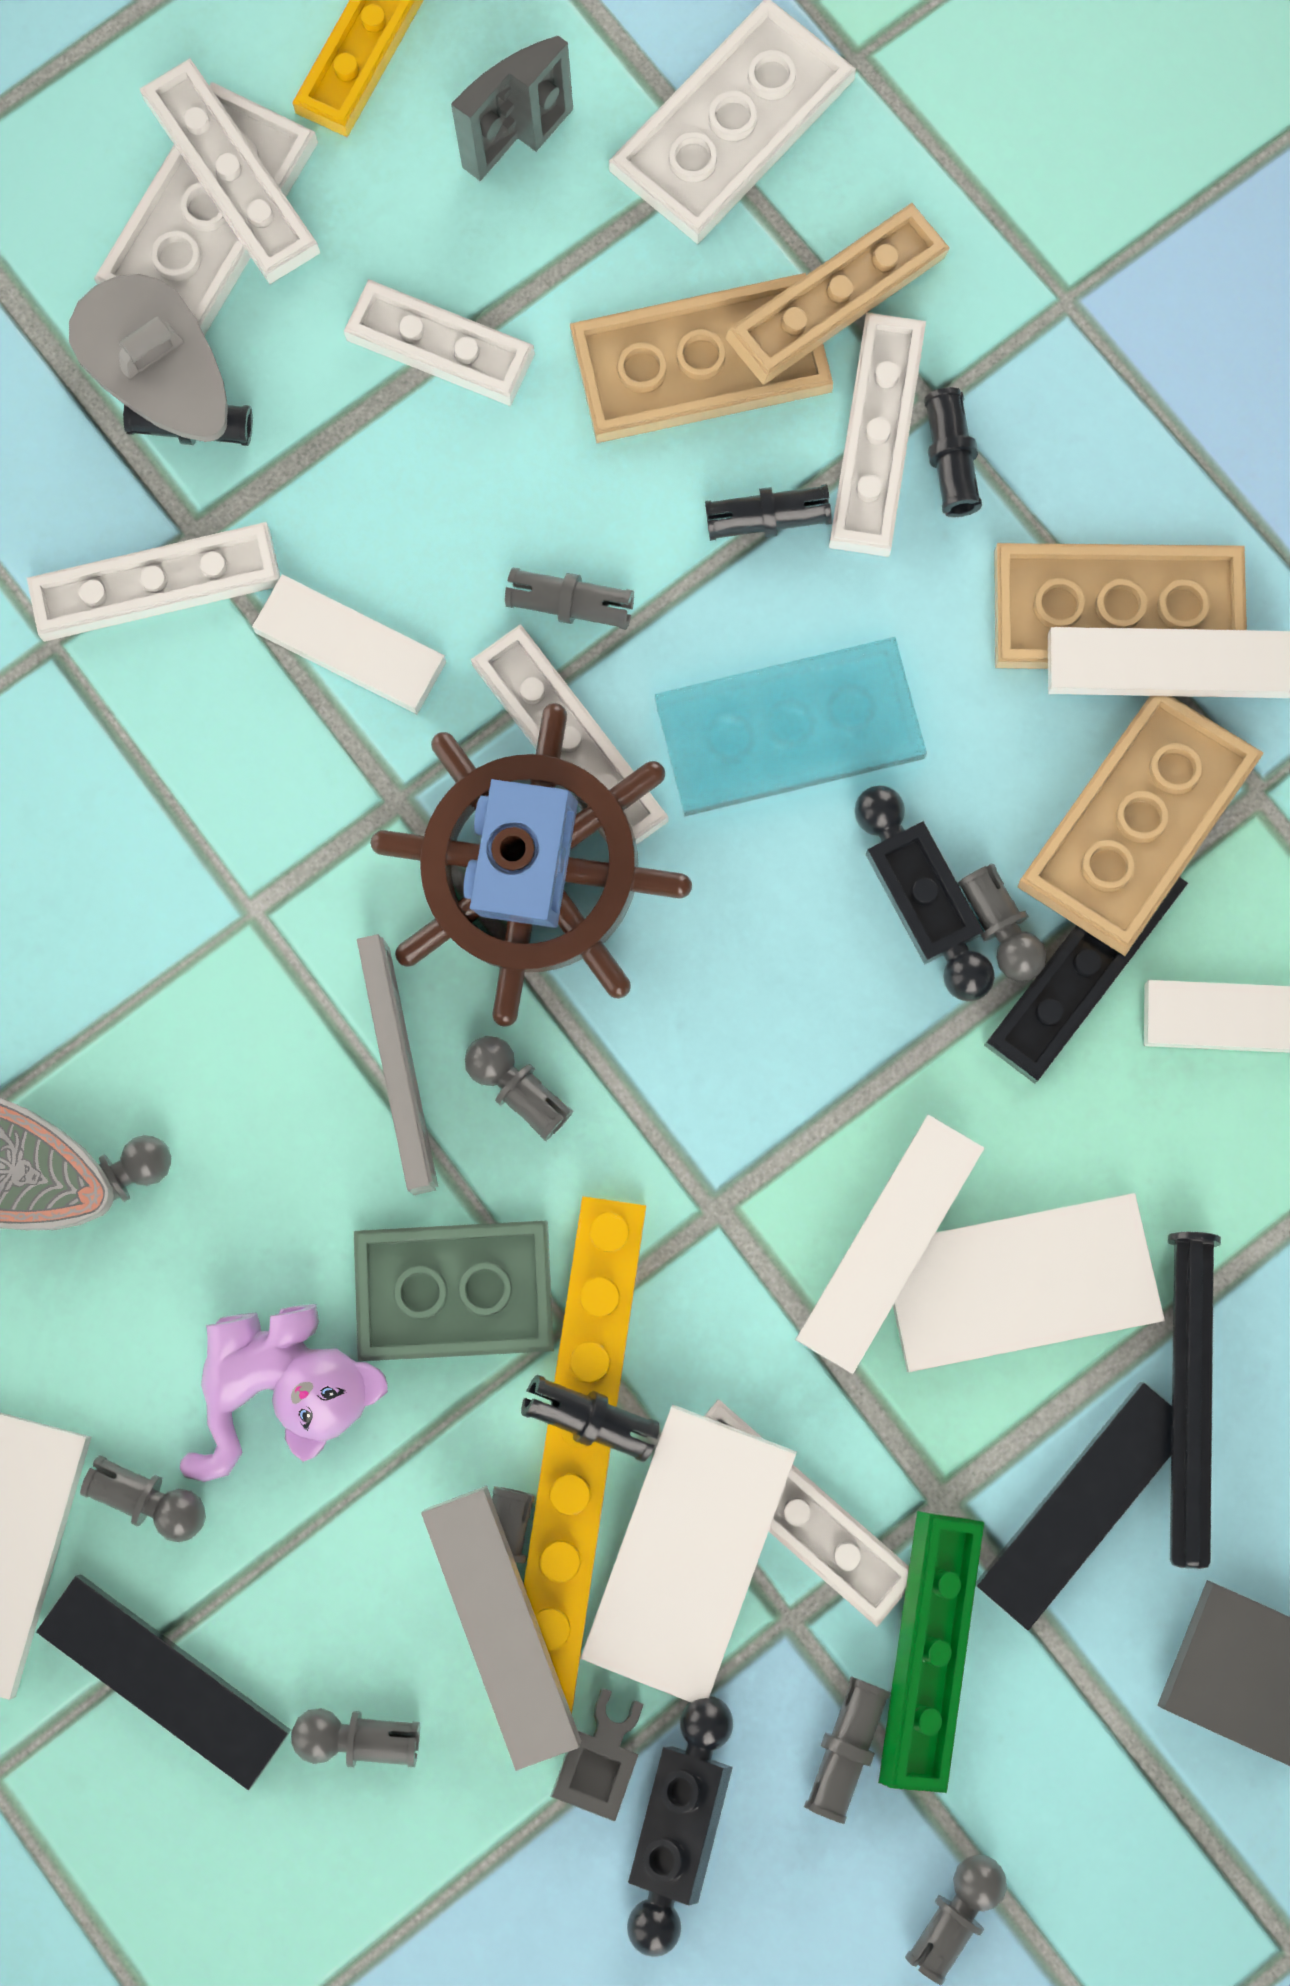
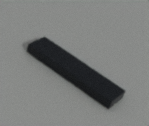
M1181 877L1178 878L1126 956L1075 925L1046 963L1041 973L1029 985L984 1046L1035 1084L1175 902L1188 882Z
M1139 1382L976 1581V1587L1026 1630H1030L1170 1458L1172 1406L1144 1382Z
M83 1575L75 1576L36 1631L37 1634L247 1790L253 1787L292 1731Z

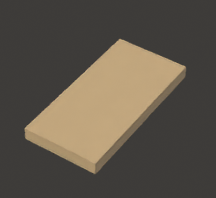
M806 273L570 323L571 336L596 444L832 393L833 381L823 344L763 385L725 339L729 328L805 277Z
M997 543L994 550L995 668L1048 669V633L1051 627L1247 630L1245 546Z
M1149 696L1022 876L1018 888L1126 956L1251 774L1264 752L1172 696Z

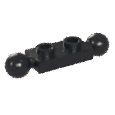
M879 785L866 789L860 794L855 803V818L858 825L865 832L879 836L882 841L867 849L866 857L924 965L944 956L947 964L944 969L943 978L950 994L962 1001H976L983 998L989 993L994 984V968L987 957L979 952L970 951L966 943L980 937L984 931L924 821L904 830L901 825L905 814L904 802L901 796L892 788Z
M713 1696L698 1699L692 1703L689 1702L682 1711L680 1729L685 1741L688 1743L686 1751L673 1746L663 1747L630 1872L628 1883L649 1891L648 1899L635 1906L627 1922V1933L631 1944L637 1951L646 1956H662L675 1947L681 1934V1921L674 1908V1903L677 1901L688 1906L697 1904L706 1875L733 1768L732 1766L711 1760L713 1751L722 1747L729 1740L733 1730V1717L730 1709L722 1700Z

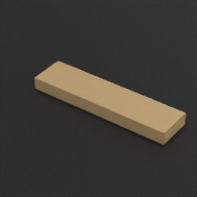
M910 203L729 328L725 339L764 385L862 317L866 312L872 310L942 261L950 248L915 205Z

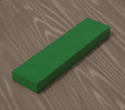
M917 1511L878 1783L889 1788L947 1793L984 1521Z

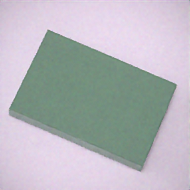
M547 1220L354 1231L358 1361L554 1351Z

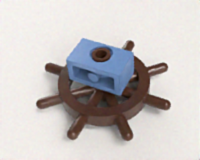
M558 703L547 705L542 712L536 754L503 757L476 768L450 733H437L432 738L431 748L456 784L444 795L429 820L424 836L380 830L373 834L370 842L372 850L379 855L420 861L423 890L427 903L435 917L434 920L397 947L395 952L397 961L406 967L413 966L451 938L469 954L490 965L499 967L492 1016L494 1021L503 1027L510 1026L517 1020L525 972L556 970L583 959L611 997L620 999L627 996L631 989L630 980L607 950L604 943L623 921L634 893L681 899L688 896L692 890L691 879L683 873L638 867L636 839L632 826L624 812L625 809L663 782L665 778L664 767L659 762L649 761L608 790L603 783L585 769L560 759L567 722V711ZM575 797H577L587 805V807H585L577 814L576 811L578 801ZM476 810L474 830L476 835H482L481 843L457 841L464 824ZM601 827L603 828L608 844L609 863L569 857L571 849ZM452 866L466 868L463 888L464 897L459 901L453 886ZM565 882L604 888L597 904L586 918H584L565 892ZM480 916L508 921L505 940L503 941L484 933L473 922ZM533 925L557 928L559 925L564 932L563 935L548 941L530 943Z

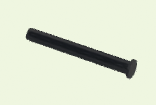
M1177 1232L1168 1235V1244L1174 1245L1170 1562L1173 1566L1179 1568L1203 1569L1208 1568L1211 1563L1214 1247L1221 1245V1237L1203 1232Z

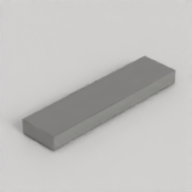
M379 934L358 938L357 944L406 1187L413 1195L436 1191L438 1182L390 947Z
M484 1486L425 1508L421 1515L515 1770L517 1771L579 1748L581 1738L488 1487Z

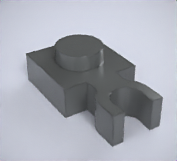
M602 1688L594 1707V1718L596 1721L594 1735L590 1736L578 1731L581 1738L580 1747L565 1753L550 1797L608 1820L616 1821L639 1755L621 1748L620 1745L623 1736L636 1726L644 1704L633 1701L627 1719L622 1723H615L606 1714V1704L612 1691Z

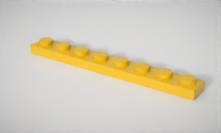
M582 1196L554 1383L585 1395L592 1391L601 1393L608 1397V1404L617 1407L646 1205ZM548 1424L524 1587L572 1714L611 1448L597 1442H593L589 1446L580 1444L573 1440V1433Z

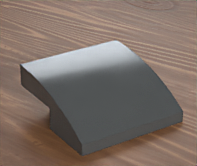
M560 36L537 42L503 59L477 78L451 103L462 168L479 181L487 175L517 139L537 152L573 110L568 42Z
M1207 1580L1157 1706L1290 1766V1617Z

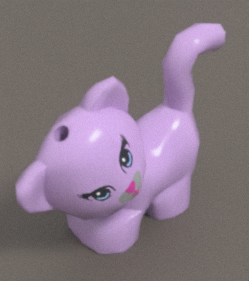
M316 1304L280 1309L279 1314L270 1316L269 1331H261L257 1313L222 1317L216 1324L206 1325L208 1340L207 1358L204 1363L201 1381L207 1408V1426L217 1447L214 1454L188 1453L180 1462V1470L184 1477L202 1482L228 1476L243 1453L233 1425L232 1412L248 1402L258 1392L266 1389L274 1390L272 1398L274 1412L285 1427V1440L291 1452L303 1462L312 1459L322 1451L327 1440L340 1436L361 1417L365 1406L374 1404L388 1392L385 1375L380 1369L367 1362H355L337 1348L309 1349L305 1346L303 1342L315 1334L319 1324Z

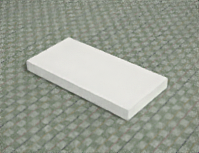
M763 0L609 160V171L690 239L699 244L854 81L856 68L772 0Z
M211 82L210 88L285 197H287L318 144L316 133ZM173 145L94 277V280L98 285L116 276L135 274L162 280L179 293L196 318L205 336L251 256L176 146Z
M1135 1193L936 1232L893 1305L907 1372L1165 1321Z
M672 1405L580 1659L691 1703L698 1699L709 1698L797 1451Z
M0 1413V1697L10 1700L16 1697L91 1437Z

